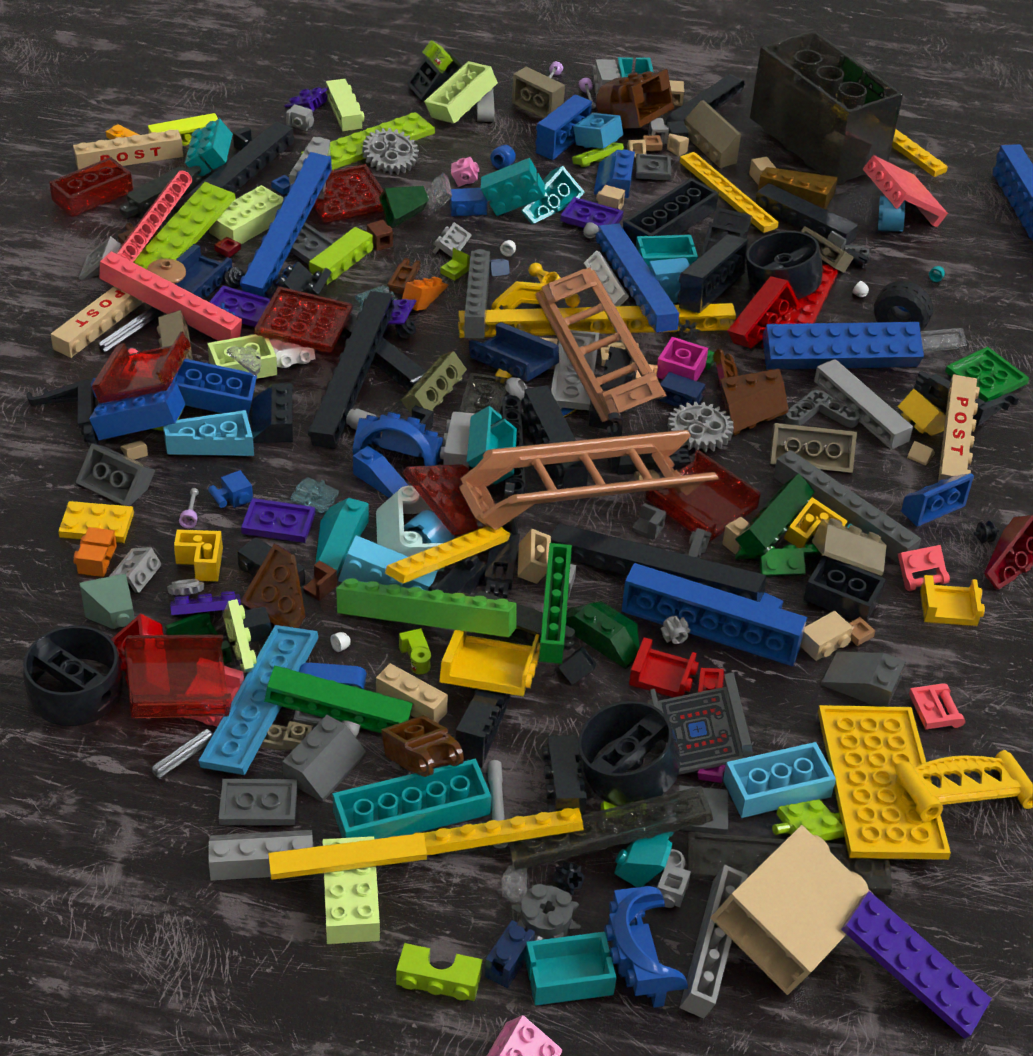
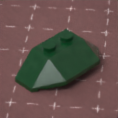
M602 601L571 607L567 610L566 626L575 630L577 638L625 669L635 661L639 651L637 623Z

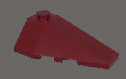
M1033 515L1014 517L1003 530L984 572L995 589L1002 588L1015 580L1018 575L1031 570V567H1033Z

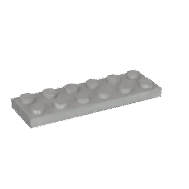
M570 330L579 348L599 340V333ZM559 341V363L555 365L551 393L559 408L589 410L591 400ZM597 350L584 355L593 374L595 372Z

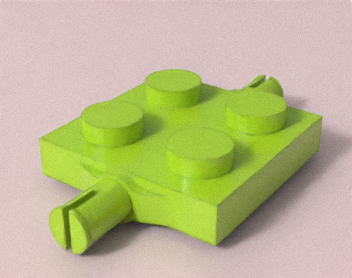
M820 799L778 807L776 815L783 823L772 826V831L775 835L790 833L792 835L803 825L812 835L819 836L824 841L844 837V829L840 823V812L831 813Z

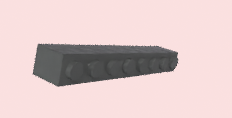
M483 249L471 251L465 307V338L484 339L490 251Z
M792 450L777 458L774 472L775 479L785 484L799 473L815 491L811 497L847 520L848 522L845 527L852 524L860 528L862 533L869 534V532H873L881 536V540L886 544L885 555L900 564L898 553L919 549L920 537Z

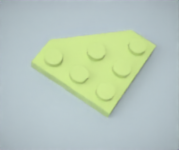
M237 599L228 601L223 613L227 635L230 642L235 641L233 651L237 660L242 659L243 664H240L241 670L244 673L251 672L254 668L253 664H257L254 650L250 651L249 649L251 636L248 627L244 628L243 624L245 611L243 605L238 604Z

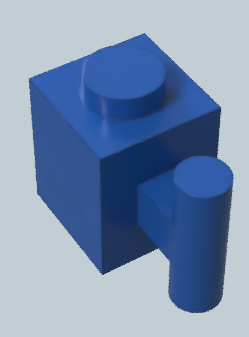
M241 470L221 477V489L218 490L215 485L208 488L209 493L221 508L227 505L226 500L230 502L233 508L251 502L253 498L252 485Z

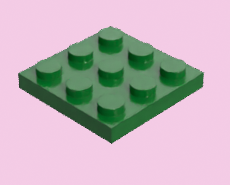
M989 347L947 365L945 370L951 377L959 375L977 378L976 387H980L978 398L985 403L1028 384L1029 381L1028 376Z

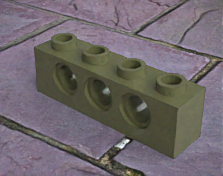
M454 351L441 355L401 401L411 415L415 405L433 411L435 406L443 402V397L453 390L452 386L462 380V375L467 370Z

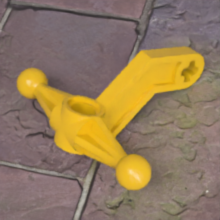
M532 263L528 269L529 274L532 277H538L540 283L516 281L492 303L491 310H500L499 307L501 305L503 309H515L521 303L539 304L535 294L541 290L542 286L560 279V276L557 272L544 271L539 263ZM575 294L565 298L566 304L571 308L577 307L580 303V296Z

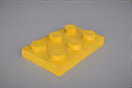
M69 501L58 531L59 538L81 539L83 535L85 536L88 527L114 530L116 542L125 543L134 514L133 507Z

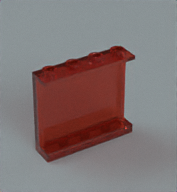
M181 331L171 346L129 354L125 343L118 344L92 384L99 403L168 390L191 349L190 342L185 337L184 332Z
M697 450L695 461L678 472L682 476L715 472L719 479L701 484L687 496L683 492L678 493L674 488L648 490L645 499L662 511H665L666 514L690 531L696 532V529L699 528L712 533L710 542L725 531L726 525L740 517H746L757 509L761 492L715 462L709 456Z
M127 635L125 658L131 718L229 716L232 697L231 693L227 692L221 648L223 635Z

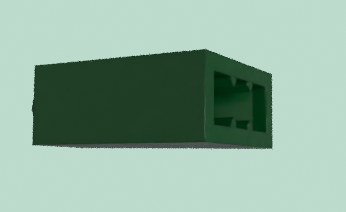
M424 186L384 188L379 200L388 226L394 228L424 210L429 201V196Z

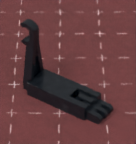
M920 371L918 373L919 378L916 379L913 389L946 412L950 381L937 373L931 376L926 372ZM1006 393L986 403L979 398L975 399V403H978L977 413L973 415V419L976 420V426L978 427L999 410H1008L1010 403L1017 405L1019 398L1014 394Z
M89 379L51 391L45 389L43 390L44 394L41 396L33 397L31 392L27 393L26 397L32 406L78 401V426L81 428L84 442H88L89 447L91 444L97 445L98 437L89 418L98 405V398H95Z
M617 412L608 414L610 421H617L615 426L607 427L608 434L611 437L622 436L623 420L621 414ZM679 448L669 456L675 464L672 467L674 471L692 466L686 448ZM652 453L638 454L647 470L661 472L652 457ZM629 456L607 458L611 472L617 471L618 475L634 474L635 471H638Z
M506 482L504 500L514 494L515 483ZM516 517L502 526L504 530L510 533L509 540L490 548L484 576L485 592L490 594L491 590H493L494 595L498 597L499 591H502V598L506 599L508 590L512 589L520 542Z

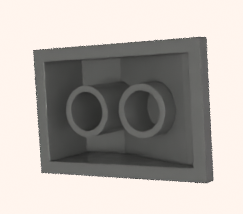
M836 652L821 685L877 707H888L901 680L906 661L886 653Z

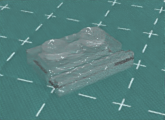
M442 173L433 180L430 189L426 188V193L429 196V210L433 213H436L437 207L441 208L452 197L449 178L445 173Z

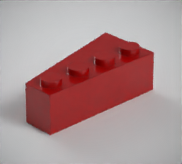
M770 276L727 330L734 344L748 348L754 347L763 339L762 334L767 324H778L782 319H787L791 316L790 312L801 307L789 281Z

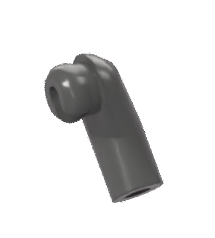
M845 245V252L848 248H854L856 252L869 257L870 252L868 248L862 245Z

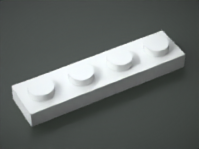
M596 250L584 264L587 268L591 267V270L596 272L613 304L620 306L629 296L602 254Z

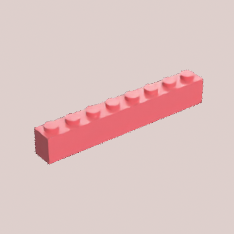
M112 251L100 261L99 279L166 314L181 310L187 325L217 341L240 337L242 319Z

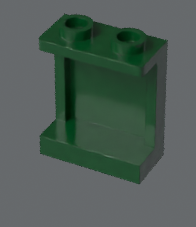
M201 612L165 626L167 642L188 678L197 675L196 665L200 659L220 665L232 662L231 646L227 640L222 641L211 624L209 612Z

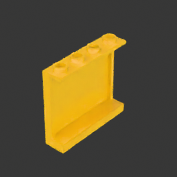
M454 631L441 662L439 682L524 697L526 688H531L532 678H534L535 669L538 665L540 654L539 634H536L533 645L527 646L466 635L467 631Z

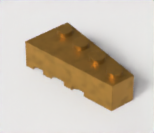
M766 167L760 175L758 191L770 183L826 209L835 194L838 177Z

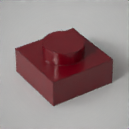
M226 236L216 243L214 247L216 252L229 258L241 250V243Z

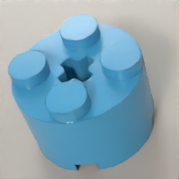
M880 195L878 231L903 232L905 200L896 209L885 195Z
M423 510L404 525V531H413L421 535L422 544L445 543L453 540L455 537L452 530L445 523L442 513L438 510Z

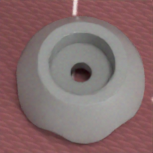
M512 377L506 381L505 389L509 392V395H515L521 401L524 398V390L527 389L526 384L522 379Z

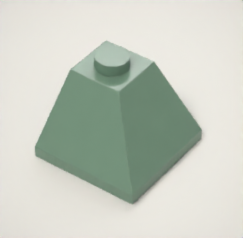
M126 573L80 583L85 618L112 629L125 627L134 620V611Z

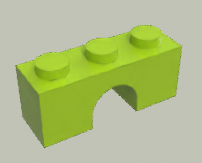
M404 943L396 970V985L406 989L428 991L434 995H448L458 1000L475 1001L482 974V959L456 954L452 966L447 969H436L430 964V948Z

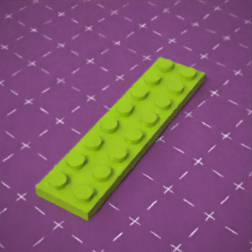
M415 112L353 133L352 135L338 138L330 142L332 170L365 159L362 152L363 141L366 139V136L370 135V132L375 134L376 129L380 132L382 128L385 131L391 128L392 132L398 129L399 134L404 132V136H410L409 140L416 141L435 134V127Z
M204 182L140 252L133 263L147 269L153 261L168 258L176 260L193 244H196L236 199L235 193Z

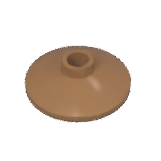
M158 259L153 261L147 268L148 271L173 284L182 281L186 275L184 265L174 259Z

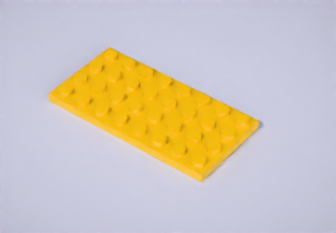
M819 705L818 716L829 766L836 778L834 789L849 858L949 860L951 852L941 815L930 821L922 820L916 811V804L895 773V766L901 761H907L913 767L926 763L912 707ZM924 777L925 780L932 783L931 778Z

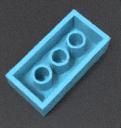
M816 742L726 762L723 782L741 818L778 810L780 806L829 798L832 796L836 781Z

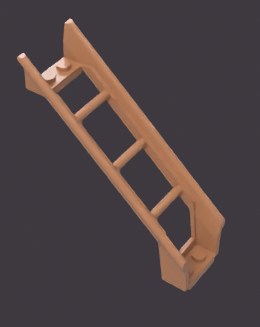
M591 267L542 286L541 290L535 294L602 422L609 420L608 414L612 412L621 413L655 398L661 399L667 396L655 372L650 368L596 272L591 270ZM592 288L600 304L563 318L555 302ZM604 311L616 333L579 348L568 325ZM621 340L633 363L596 378L584 355ZM637 370L641 375L637 379L607 391H603L600 387L602 384Z
M688 430L490 449L483 454V459L475 468L460 478L463 484L459 488L474 517L485 526L497 530L534 504L674 488L678 493L683 492L687 496L701 484L717 480L719 477L715 472L682 476L678 470L674 471L672 467L675 464L669 456L676 452L691 436ZM652 453L654 461L665 477L653 479L638 454ZM629 456L643 480L605 484L592 459ZM582 461L596 484L557 489L543 465ZM535 467L547 491L516 494L495 504L486 488L514 468Z

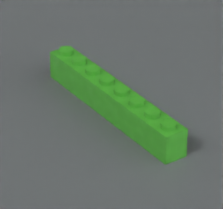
M354 578L345 579L336 588L337 612L341 614L510 637L517 628L516 603L509 602L506 599L493 600L487 599L484 596L471 597L465 596L463 593L449 594L443 593L441 590L427 591L419 587L405 588L397 584L383 585L376 581L361 582Z

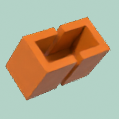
M88 527L85 536L81 537L79 551H76L74 554V564L77 565L78 574L105 576L110 564L109 560L112 559L117 546L114 530Z

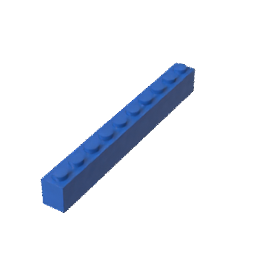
M310 152L308 157L304 159L302 169L297 172L294 184L290 185L289 193L284 197L281 208L277 210L274 222L270 223L267 235L263 236L260 248L255 251L254 259L248 265L247 273L240 280L242 291L266 297L265 291L273 285L272 280L282 268L332 171L330 156Z
M620 223L599 225L596 241L607 255L608 261L612 263L613 269L617 271L619 278L623 280L625 287L630 291V295L635 299L636 305L642 310V314L647 318L649 325L652 326L655 332L678 330V310Z

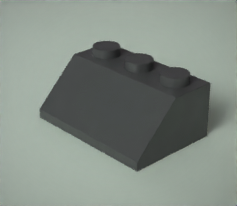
M91 444L76 483L124 506H130L148 490L155 469L107 447Z
M326 715L282 761L283 779H297L298 789L324 802L366 756V750L347 725Z

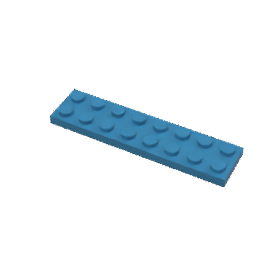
M279 625L274 626L256 658L257 664H253V670L248 672L199 759L201 768L241 775L246 774L270 726L282 707L264 702L267 685L274 665L299 672L301 665L306 662L319 638L317 631Z

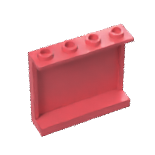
M875 155L864 166L863 170L896 209L899 208L904 200L910 202L935 227H938L947 216L946 210L914 174Z

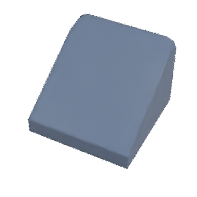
M506 259L490 260L491 275H508L510 273L509 261Z

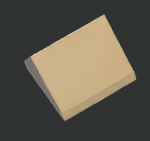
M629 140L627 150L635 152L634 158H636V154H646V141Z
M914 441L907 458L926 466L935 452L932 448Z

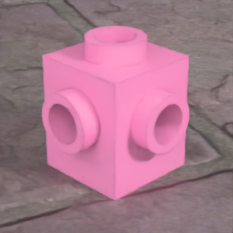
M471 156L461 158L457 162L452 163L451 174L458 187L471 184L478 179L479 167L476 162H473Z

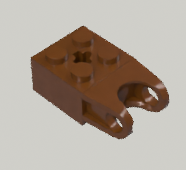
M424 715L381 729L385 756L408 771L423 777L434 774L433 767L458 766L464 761L460 744L448 734L447 728Z

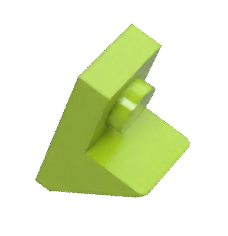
M453 247L452 260L440 267V273L455 281L469 271L471 256Z

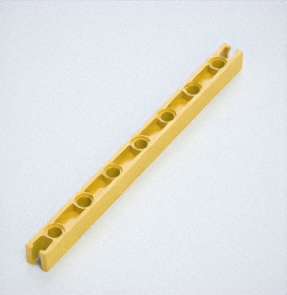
M733 303L710 304L701 313L681 309L679 305H674L679 312L678 324L684 325L686 320L690 321V325L696 322L697 326L695 328L701 331L728 330L733 324V320L736 319ZM615 306L630 333L655 332L652 326L649 325L647 318L643 316L639 306ZM592 307L558 309L562 317L566 318ZM542 308L486 311L484 337L496 336V324L500 322L535 336L556 335ZM459 311V337L465 338V311ZM604 311L568 325L570 330L596 332L599 334L616 333ZM678 325V330L664 331V332H677V331H679L680 327H679V325Z

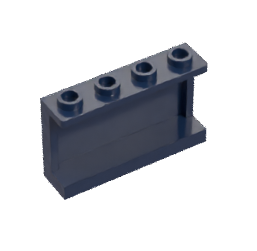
M193 244L176 259L184 265L186 275L182 281L175 285L205 299L225 281V273L233 268L232 259L226 258L220 263L201 255L200 246Z
M502 322L496 324V336L483 343L473 339L469 341L470 358L496 369L500 368L527 382L559 363V345Z

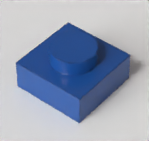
M283 175L271 181V188L283 195L289 193V177Z

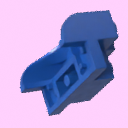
M388 412V415H381L380 420L379 417L367 415L366 418H359L353 443V455L368 444H376L381 448L423 457L426 476L430 478L435 477L438 462L444 460L440 459L443 437H439L438 432L424 431L426 424L420 423V419L408 417L407 420L400 418L401 414Z
M650 886L614 890L613 901L609 902L610 914L608 925L604 926L607 941H611L612 948H610L612 962L617 965L620 977L625 978L626 986H633L635 996L646 995L648 998L651 997L653 1007L664 1006L668 991L688 989V984L685 976L680 971L659 963L649 924H643L642 921L646 910L665 907L662 892Z

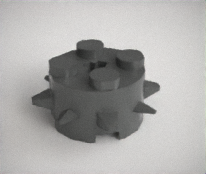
M543 884L534 885L528 889L527 894L522 899V905H512V908L521 914L518 926L523 927L525 932L529 929L535 931L534 941L567 937L571 929L581 928L580 924L572 920V913L579 906L578 902L571 901L572 897L570 894L557 887Z

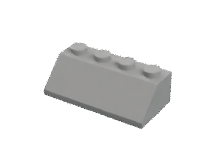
M312 830L210 836V879L212 881L271 877L268 853L313 847Z

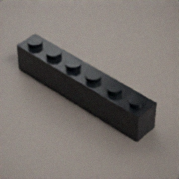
M770 183L757 191L755 201L757 205L767 213L801 229L805 226L825 239L834 231L846 239L845 245L851 244L856 238L858 225Z

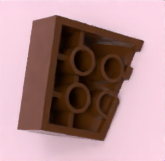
M779 369L720 379L721 398L727 416H730V421H733L734 436L740 434V430L748 427L751 429L756 427V423L760 421H770L789 412L784 381Z

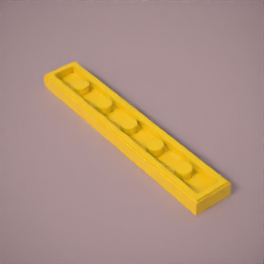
M423 833L272 852L268 853L271 880L426 860L427 851Z

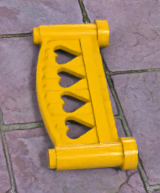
M1006 750L1000 751L995 758L952 756L935 759L913 767L907 761H901L895 766L897 777L916 804V811L924 821H930L938 817L943 811V805L977 800L1018 796L1019 802L1025 809L1033 808V783L1013 755ZM995 769L999 771L1000 781L987 774L984 770L991 771ZM974 771L979 773L981 776L980 784L965 775L964 772L971 773ZM957 774L961 778L960 786L944 775ZM924 777H938L940 779V788L925 780Z

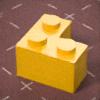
M811 497L788 528L784 539L796 545L797 548H803L812 535H815L822 518L830 520V518L842 522L843 526L848 521Z
M177 530L174 542L176 564L194 565L195 579L199 581H218L223 552L221 531Z

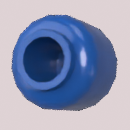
M501 145L495 148L490 155L491 163L497 169L512 165L516 159L514 150L508 145Z

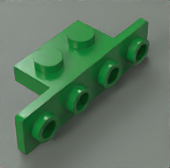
M814 544L806 545L804 548H796V545H787L783 549H775V546H770L771 549L765 555L761 556L758 554L753 559H759L760 572L766 575V577L797 576L806 573L804 557H818L822 554ZM743 548L735 554V559H751Z

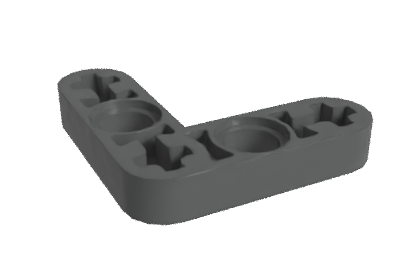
M813 390L789 409L785 416V423L801 426L816 413L821 412L838 423L852 428L858 425L860 414L857 410L824 391ZM802 407H807L811 410L802 409ZM830 407L837 408L838 410H832Z

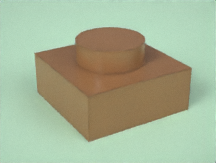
M660 135L643 136V140L646 141V151L662 150L663 144Z
M861 617L849 623L853 627L851 641L857 646L874 637L875 630Z

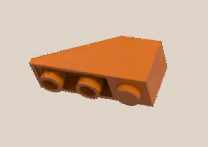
M438 277L407 282L402 299L416 300L412 309L416 311L423 310L448 287V284L443 283L442 279Z

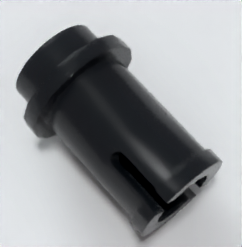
M854 248L846 250L848 254L854 257L851 262L862 268L867 264V256L856 252Z

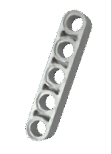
M493 88L476 103L477 122H494Z

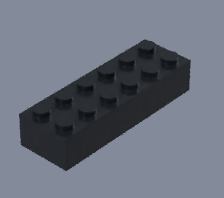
M690 178L623 221V229L635 247L637 236L679 235L716 211L719 192Z
M727 234L687 269L681 272L679 277L681 287L678 293L679 308L701 313L745 273L748 239Z
M548 385L525 389L524 398L521 400L523 408L521 418L522 425H525L527 428L529 439L532 438L533 445L576 441ZM582 461L545 465L546 471L557 489L587 486L588 470Z

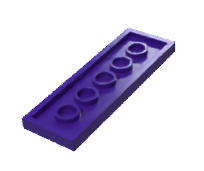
M868 891L863 895L841 930L964 1039L971 1036L992 998L873 893Z

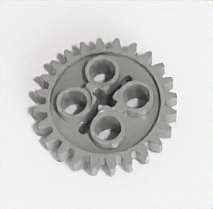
M382 128L381 132L376 129L375 134L370 132V135L366 136V139L363 141L362 148L363 158H366V163L371 162L370 167L376 166V171L383 169V173L389 171L390 175H392L393 171L399 175L400 170L403 173L406 172V169L411 170V167H414L417 162L419 150H417V145L414 144L415 140H409V135L404 136V132L399 134L398 129L392 132L391 128L388 131Z
M694 402V405L686 403V407L679 405V409L674 408L673 413H670L667 425L668 431L688 430L691 436L681 447L688 445V450L694 447L696 452L700 448L704 452H707V448L715 451V446L721 449L722 444L727 445L728 440L731 441L734 429L733 421H730V416H726V411L720 412V407L714 409L713 404L706 406L705 402L701 405H698L697 402Z

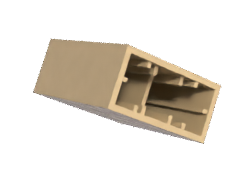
M801 825L726 899L710 918L788 995L843 939L846 933L841 928L863 895L870 890L866 881L859 874L849 871L830 852L829 846L822 838L812 835Z

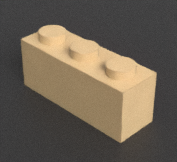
M390 663L376 677V693L413 703L410 712L411 716L416 718L424 715L439 723L447 714L448 694Z

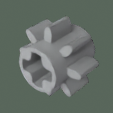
M677 616L667 618L663 623L664 627L661 628L666 642L668 643L672 640L674 644L684 642L688 637L687 633L690 632L685 618L683 617L679 620Z

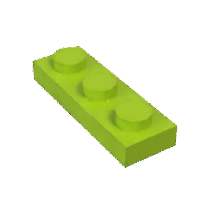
M613 142L604 149L596 148L572 157L573 164L586 167L591 165L593 161L600 162L604 157L611 155L616 150H624L623 143Z

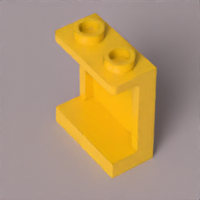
M924 575L920 588L924 622L978 626L980 617L984 616L985 606L981 604L982 589L978 588L977 580L972 579L970 587L934 585L933 576Z

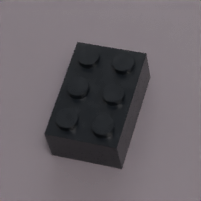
M823 556L807 582L804 600L832 612L836 611L839 615L852 620L861 617L867 623L882 597L886 579L850 564Z

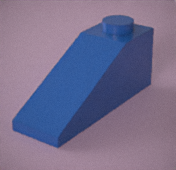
M366 446L353 455V474L388 498L394 495L400 488L409 486L387 459L371 447Z

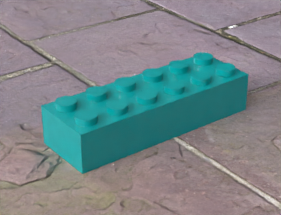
M476 759L464 761L458 766L447 765L435 768L434 774L427 777L414 773L332 793L333 813L342 838L374 836V839H381L392 836L411 835L487 816L491 812V794Z

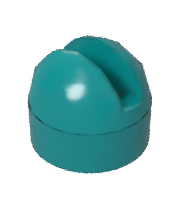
M935 266L929 271V278L934 282L941 281L945 275V270L941 266Z

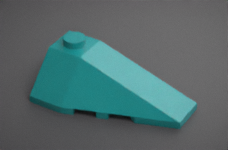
M563 166L552 170L544 178L545 198L529 203L522 208L521 212L531 224L565 209L574 197L580 198L585 193Z
M347 498L329 507L320 522L315 564L320 560L337 570L338 575L344 565L355 536L360 537L369 522V503Z
M673 799L662 808L628 847L618 853L615 860L617 866L614 874L635 887H642L666 867L672 848V842L668 839L674 834V828L671 825L676 819L678 805L676 799Z

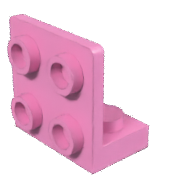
M522 1015L505 1023L487 1056H560L562 1049Z

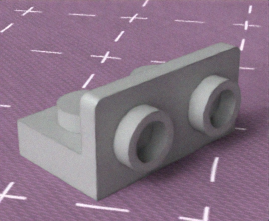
M454 222L450 228L446 226L441 233L443 238L441 236L437 238L433 244L436 246L433 253L436 254L441 249L452 257L453 247L461 251L472 235Z
M152 547L132 548L109 577L126 573L127 582L135 593H139L160 568L161 562Z

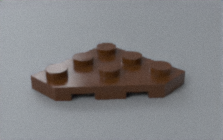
M274 543L241 599V603L250 609L265 607L270 622L275 625L299 628L306 615L295 555Z

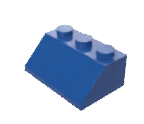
M626 149L616 150L599 162L594 188L595 195L605 185L625 190L624 198H629L634 151Z
M969 473L952 476L914 493H909L903 500L901 512L918 527L964 507L974 475Z

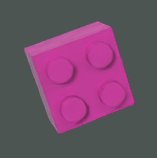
M671 337L658 358L657 378L664 380L668 372L697 381L706 366L708 348Z

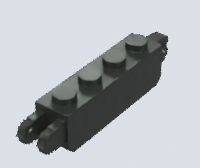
M192 166L188 169L177 167L128 192V202L119 207L120 214L126 218L131 216L142 218L169 181L182 170L188 172L192 178V183L181 197L185 196L196 188V185L201 183L202 178L198 175L201 173L200 166Z
M480 590L477 595L463 593L465 596L471 597L484 596L487 599L493 600L503 599ZM516 603L517 628L507 638L532 646L536 634H539L540 643L543 612ZM565 626L564 649L570 650L574 647L573 638H575V630Z

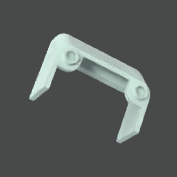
M441 485L404 486L384 502L376 511L377 544L408 557L443 544H422L421 535L413 531H404L403 514H416L423 510H438L440 512ZM444 567L438 569V571H444Z

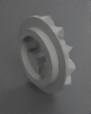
M198 579L174 581L172 585L167 586L168 593L171 595L198 593L204 590V583L199 582Z

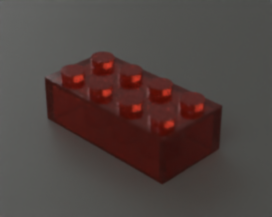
M112 157L49 182L52 201L71 217L124 196L133 190L131 172Z

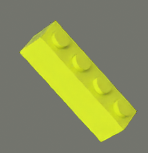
M215 113L152 124L148 125L149 133H158L167 130H178L182 138V146L189 145L192 133L196 129H202L210 121H216L218 118Z

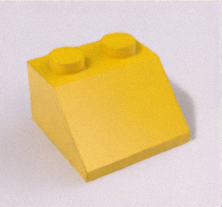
M915 389L898 405V408L903 411L901 415L908 422L913 420L916 423L914 427L920 433L926 432L933 436L944 431L946 415Z

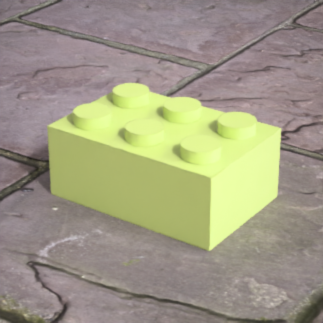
M266 332L208 343L210 364L257 374V379L277 375L276 354Z

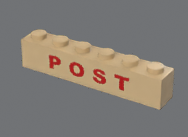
M167 130L158 133L151 132L145 135L117 137L111 140H98L96 142L73 145L75 162L79 173L183 157L182 138L178 130Z
M115 286L51 333L53 349L72 358L141 305L143 301Z
M959 375L952 376L948 392L938 482L952 476L971 473V470L967 468L968 465H971L973 453H970L969 450L974 444V436H971V432L975 430L976 420L973 419V415H976L978 403H975V399H978L980 387H976L977 378Z

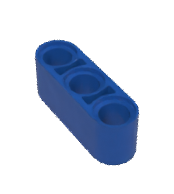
M304 663L299 670L301 673L365 689L367 673L358 666Z

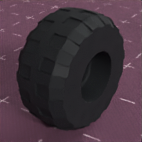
M895 281L889 283L881 290L875 301L873 311L877 322H919L921 333L930 321L933 313V303L929 294L919 285L908 281ZM897 306L904 307L909 312H904L900 310Z

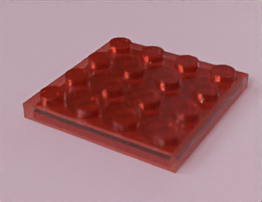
M366 164L331 171L326 180L324 199L317 198L314 207L324 223L383 211L379 200L383 189Z
M278 286L255 326L254 335L331 353L352 312L353 304Z
M455 464L406 467L403 475L452 535L471 533L486 527L474 517L459 488L463 484L460 478L469 472L466 466Z

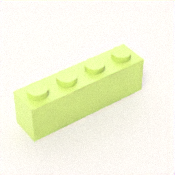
M346 79L326 81L328 101L342 131L362 129L364 113L360 111L359 102H356L355 94H352L351 85H348Z

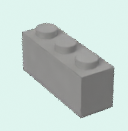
M453 411L451 420H447L446 432L448 433H444L443 439L445 447H441L440 459H444L443 468L469 470L467 451L470 418L474 415L473 413Z

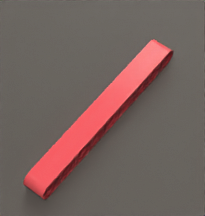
M179 171L169 181L116 254L134 262L192 183L191 175L188 172Z

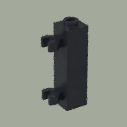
M476 555L462 559L438 584L437 582L432 583L428 591L441 590L443 593L471 594L484 581L486 564L479 561Z

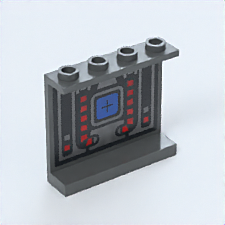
M734 672L724 674L727 687L660 701L657 700L655 689L650 690L652 699L648 700V704L661 710L674 729L680 751L679 774L726 765V762L753 756L752 744ZM662 740L657 745L658 750L662 749L664 751L667 743Z

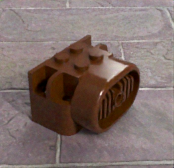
M663 69L657 73L651 71L642 74L637 72L630 73L628 77H618L605 83L597 93V112L619 115L621 117L622 129L640 128L674 109L668 70Z

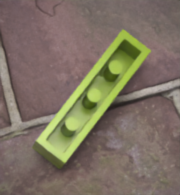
M354 227L310 260L309 272L314 274L316 271L321 272L323 269L328 268L332 272L325 283L328 285L373 250V235Z

